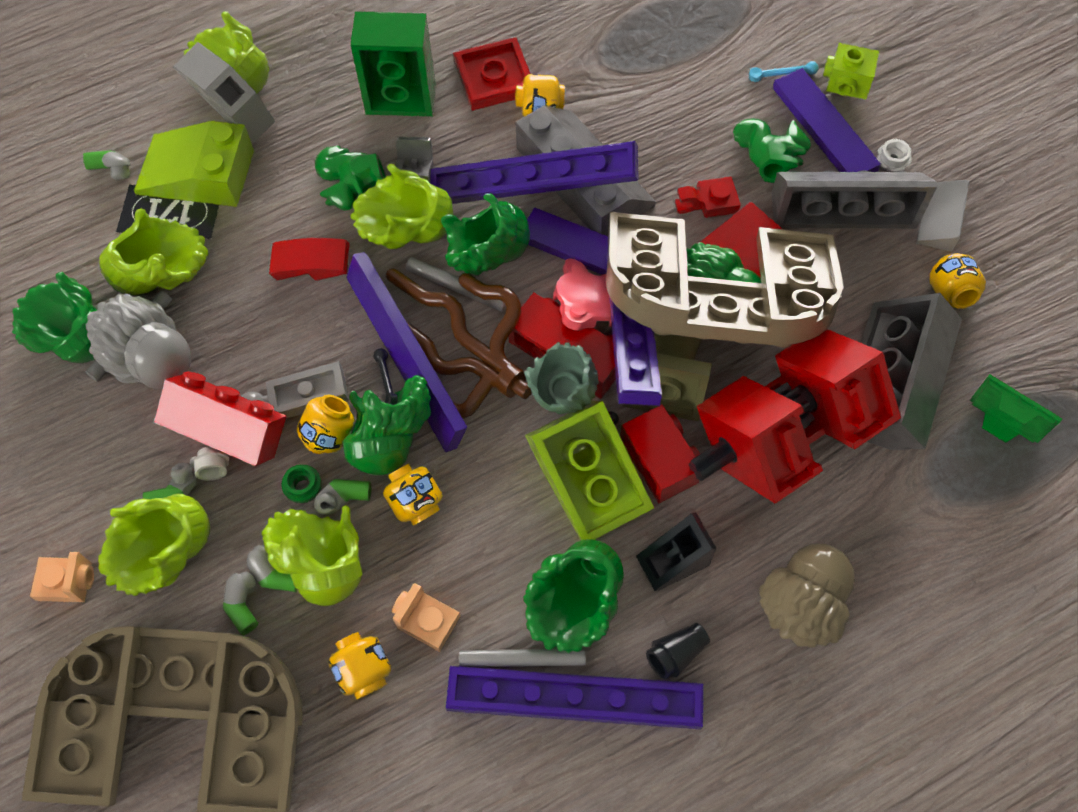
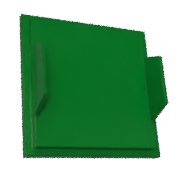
M991 374L988 375L969 400L973 402V406L985 413L982 429L1005 443L1017 435L1023 436L1032 443H1038L1062 421L1061 417Z

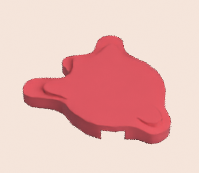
M566 259L563 266L564 275L557 281L553 293L554 301L558 299L561 302L559 310L562 315L563 324L577 331L585 328H594L597 321H610L609 328L612 327L610 297L605 281L606 274L601 276L594 275L588 272L582 262L576 259Z

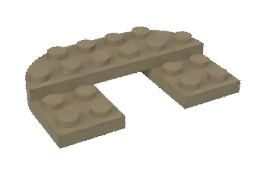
M610 212L608 260L605 279L607 292L613 303L623 313L636 322L651 328L653 332L659 335L673 334L696 337L703 340L716 339L735 341L742 344L755 343L787 348L792 344L819 336L831 325L843 291V278L833 235L759 227L756 237L762 283L688 276L685 219Z
M134 626L115 627L99 631L81 640L82 644L77 646L66 657H61L48 674L39 694L35 711L22 795L23 801L108 807L115 805L128 715L208 720L197 812L290 811L298 726H302L303 720L302 702L298 686L289 668L276 653L262 643L241 635L223 632Z

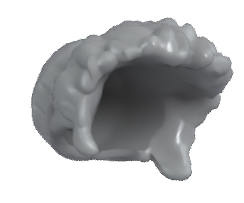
M118 294L116 298H110L108 303L100 302L97 306V311L91 312L87 316V337L91 343L89 352L96 359L97 363L104 367V371L113 374L118 381L122 383L140 382L153 389H163L165 379L188 372L191 364L189 345L185 338L176 331L173 319L165 314L160 304L140 296L133 298L130 294Z

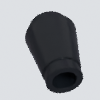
M694 623L691 626L652 641L651 648L646 651V657L652 669L662 679H668L670 676L678 677L704 647L710 644V638L706 630L699 623Z

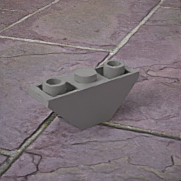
M199 42L173 66L228 123L245 125L252 144L275 122L257 93L229 64Z

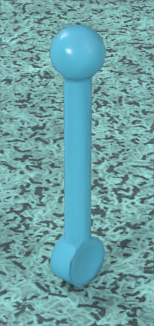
M811 61L804 66L761 70L758 67H754L749 71V80L759 82L762 77L786 75L800 68L813 75L816 74L819 66L816 62Z

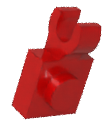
M732 176L698 181L696 189L692 186L678 188L679 199H675L678 214L702 210L704 218L735 214L741 207Z

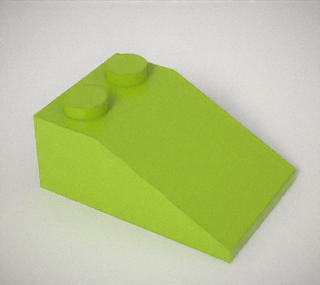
M208 121L154 134L134 189L135 194L237 207L254 153L246 126L243 124Z
M592 401L584 409H580L575 413H568L525 435L542 472L580 540H594L654 509L603 401Z

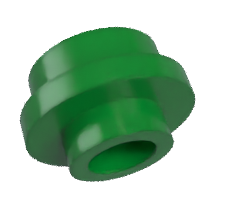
M295 465L284 474L281 487L283 493L290 501L307 503L313 500L320 492L322 480L315 468L309 465ZM305 480L309 482L308 487L305 489H296V485L300 481Z

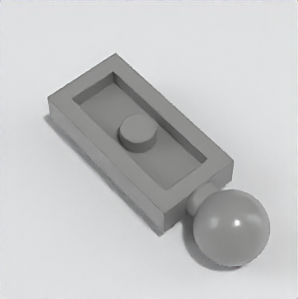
M339 361L265 382L267 395L263 396L253 391L241 395V397L251 401L260 400L270 403L274 406V411L286 415V418L303 414L307 403L316 397L334 395L344 401H349L344 371Z

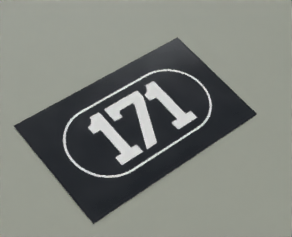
M129 185L116 233H123L130 228L135 221L136 210L145 209L149 217L164 218L169 222L176 220L180 225L186 224L191 228H196L199 231V235L204 236L205 239L212 238L219 209L218 204L136 195L134 192L136 185Z

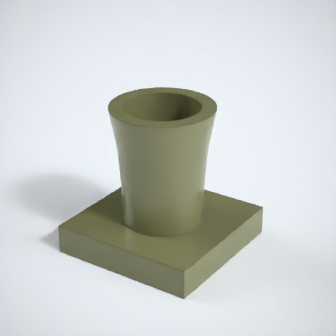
M654 332L662 392L660 405L663 404L669 415L674 414L678 418L699 421L700 415L696 406L704 401L712 363L695 360L696 353L703 339L673 334L659 335ZM623 405V407L650 411L658 407L657 405Z

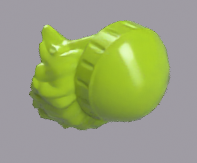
M222 12L221 17L225 22L224 27L205 29L204 32L197 33L194 41L187 43L189 49L184 50V55L199 42L229 64L256 93H259L268 81L270 71L268 60L265 54L253 44L250 29L230 16L229 12Z
M393 164L387 165L391 175L382 180H377L375 187L369 188L365 193L360 194L357 200L353 202L354 212L351 213L350 218L355 221L353 226L357 228L358 235L363 240L368 239L369 242L383 245L388 249L401 248L411 241L430 243L440 240L447 233L441 223V218L447 214L454 215L452 200L445 190L430 184L429 181L421 178L417 173L398 169Z
M138 209L135 212V221L132 226L112 240L101 252L99 267L107 283L114 290L122 294L140 295L149 293L157 287L171 290L183 282H190L196 276L197 272L206 262L208 249L204 246L205 237L199 235V231L196 228H191L186 224L180 225L176 220L169 222L164 218L149 217L145 209Z
M173 494L165 498L135 499L122 508H112L110 515L115 518L112 520L109 528L105 530L107 539L98 557V569L101 574L106 576V584L108 586L116 584V590L124 591L127 595L138 596L140 593L147 594L148 592L172 585L186 566L187 560L196 556L208 540L210 522L207 513L198 501L184 494Z
M347 505L342 507L340 521H335L329 516L321 519L317 515L308 514L304 510L289 509L284 514L276 512L274 518L268 519V524L261 532L270 565L280 573L290 574L298 592L308 602L319 606H330L344 601L353 594L361 582L363 572L358 556L359 535L351 522V510Z

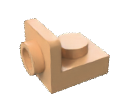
M70 552L68 558L38 557L30 597L36 601L85 603L87 590L92 587L94 582L92 563L80 552Z
M416 583L412 585L409 592L404 590L398 596L392 609V613L395 614L393 620L397 629L439 652L461 617L460 612L425 594L423 588Z

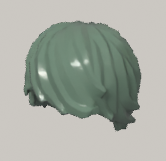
M557 342L550 349H547L546 354L542 358L537 357L534 359L535 368L528 367L527 371L524 372L528 382L527 385L531 389L535 400L544 409L557 414L575 413L580 409H584L586 405L591 404L599 384L598 373L590 354H587L580 345L575 347L574 345L571 346L570 343L561 345Z

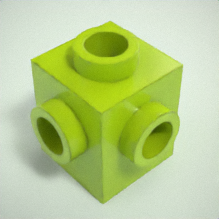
M838 43L835 56L828 55L823 76L829 77L826 91L866 100L875 76L880 51Z

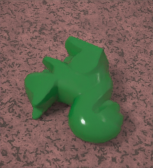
M757 118L741 120L733 129L734 141L738 142L740 147L748 148L749 157L758 167L764 182L774 183L777 172H787L790 169L803 165V159L796 155H806V152L811 147L809 138L797 126L795 121H791L786 135H771L770 126Z
M336 145L324 148L315 159L317 175L328 181L340 180L339 183L321 191L320 196L327 198L325 201L326 205L336 206L341 210H351L353 202L360 194L365 193L369 188L375 187L377 180L386 178L382 162L376 153L369 155L364 152H350L348 148H341V146Z

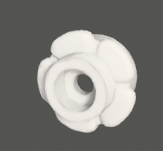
M888 140L878 149L879 155L877 159L881 163V167L888 171H903L905 166H909L912 161L911 148L903 140Z
M205 447L197 452V457L194 456L190 459V466L194 468L196 478L204 481L218 480L227 474L229 456L212 447Z

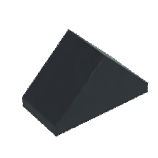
M691 513L636 555V558L654 591H659L710 566L717 548L697 513Z

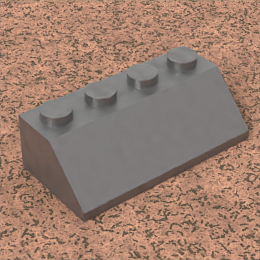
M543 105L516 122V145L523 156L603 145L570 110ZM637 181L555 191L590 230L608 236L610 212L642 215L656 206V201Z
M796 170L777 172L772 189L774 222L781 228L917 229L937 189V182L922 172H835L831 170L823 172H799Z
M941 293L873 303L861 343L883 352L901 419L868 440L867 442L889 450L926 448L962 318Z

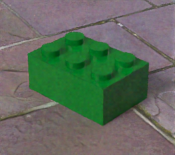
M355 11L350 46L365 114L433 117L436 82L427 14Z

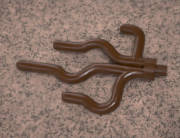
M391 268L386 272V279L419 303L427 307H443L447 309L451 317V328L454 338L462 347L479 358L460 357L446 361L439 356L434 342L422 331L407 322L436 373L441 375H457L463 372H471L480 377V380L462 404H457L453 401L462 419L472 416L478 410L493 387L508 398L518 395L525 400L532 394L526 382L525 371L510 362L504 353L506 340L521 316V303L512 289L503 285L484 284L468 273H462L458 278L460 286L473 295L484 300H500L506 306V313L494 330L490 344L487 346L468 332L463 306L454 296L446 292H430L395 268Z

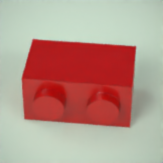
M663 404L622 424L620 438L631 460L658 504L700 482L688 465L692 459L700 455V452L695 446L690 447L682 436L684 432L680 421L674 414L669 415Z

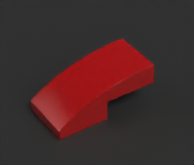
M301 238L272 243L269 274L277 281L305 274L310 275L315 281L345 275L348 268L350 243L346 239Z

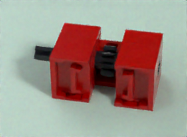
M828 329L813 339L787 347L775 355L781 376L771 383L763 386L742 376L696 406L711 447L690 461L691 463L688 464L690 470L695 473L699 481H703L719 469H722L776 504L823 472L821 464L813 459L809 447L811 443L826 434L853 449H857L901 419L882 351Z

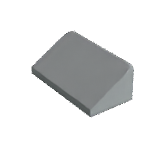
M969 180L937 182V189L920 221L916 244L950 252L953 251L961 235Z

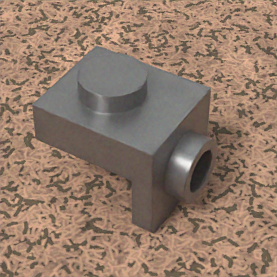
M398 137L396 141L397 162L395 166L401 170L413 171L421 178L430 182V169L433 168L432 139L429 137Z

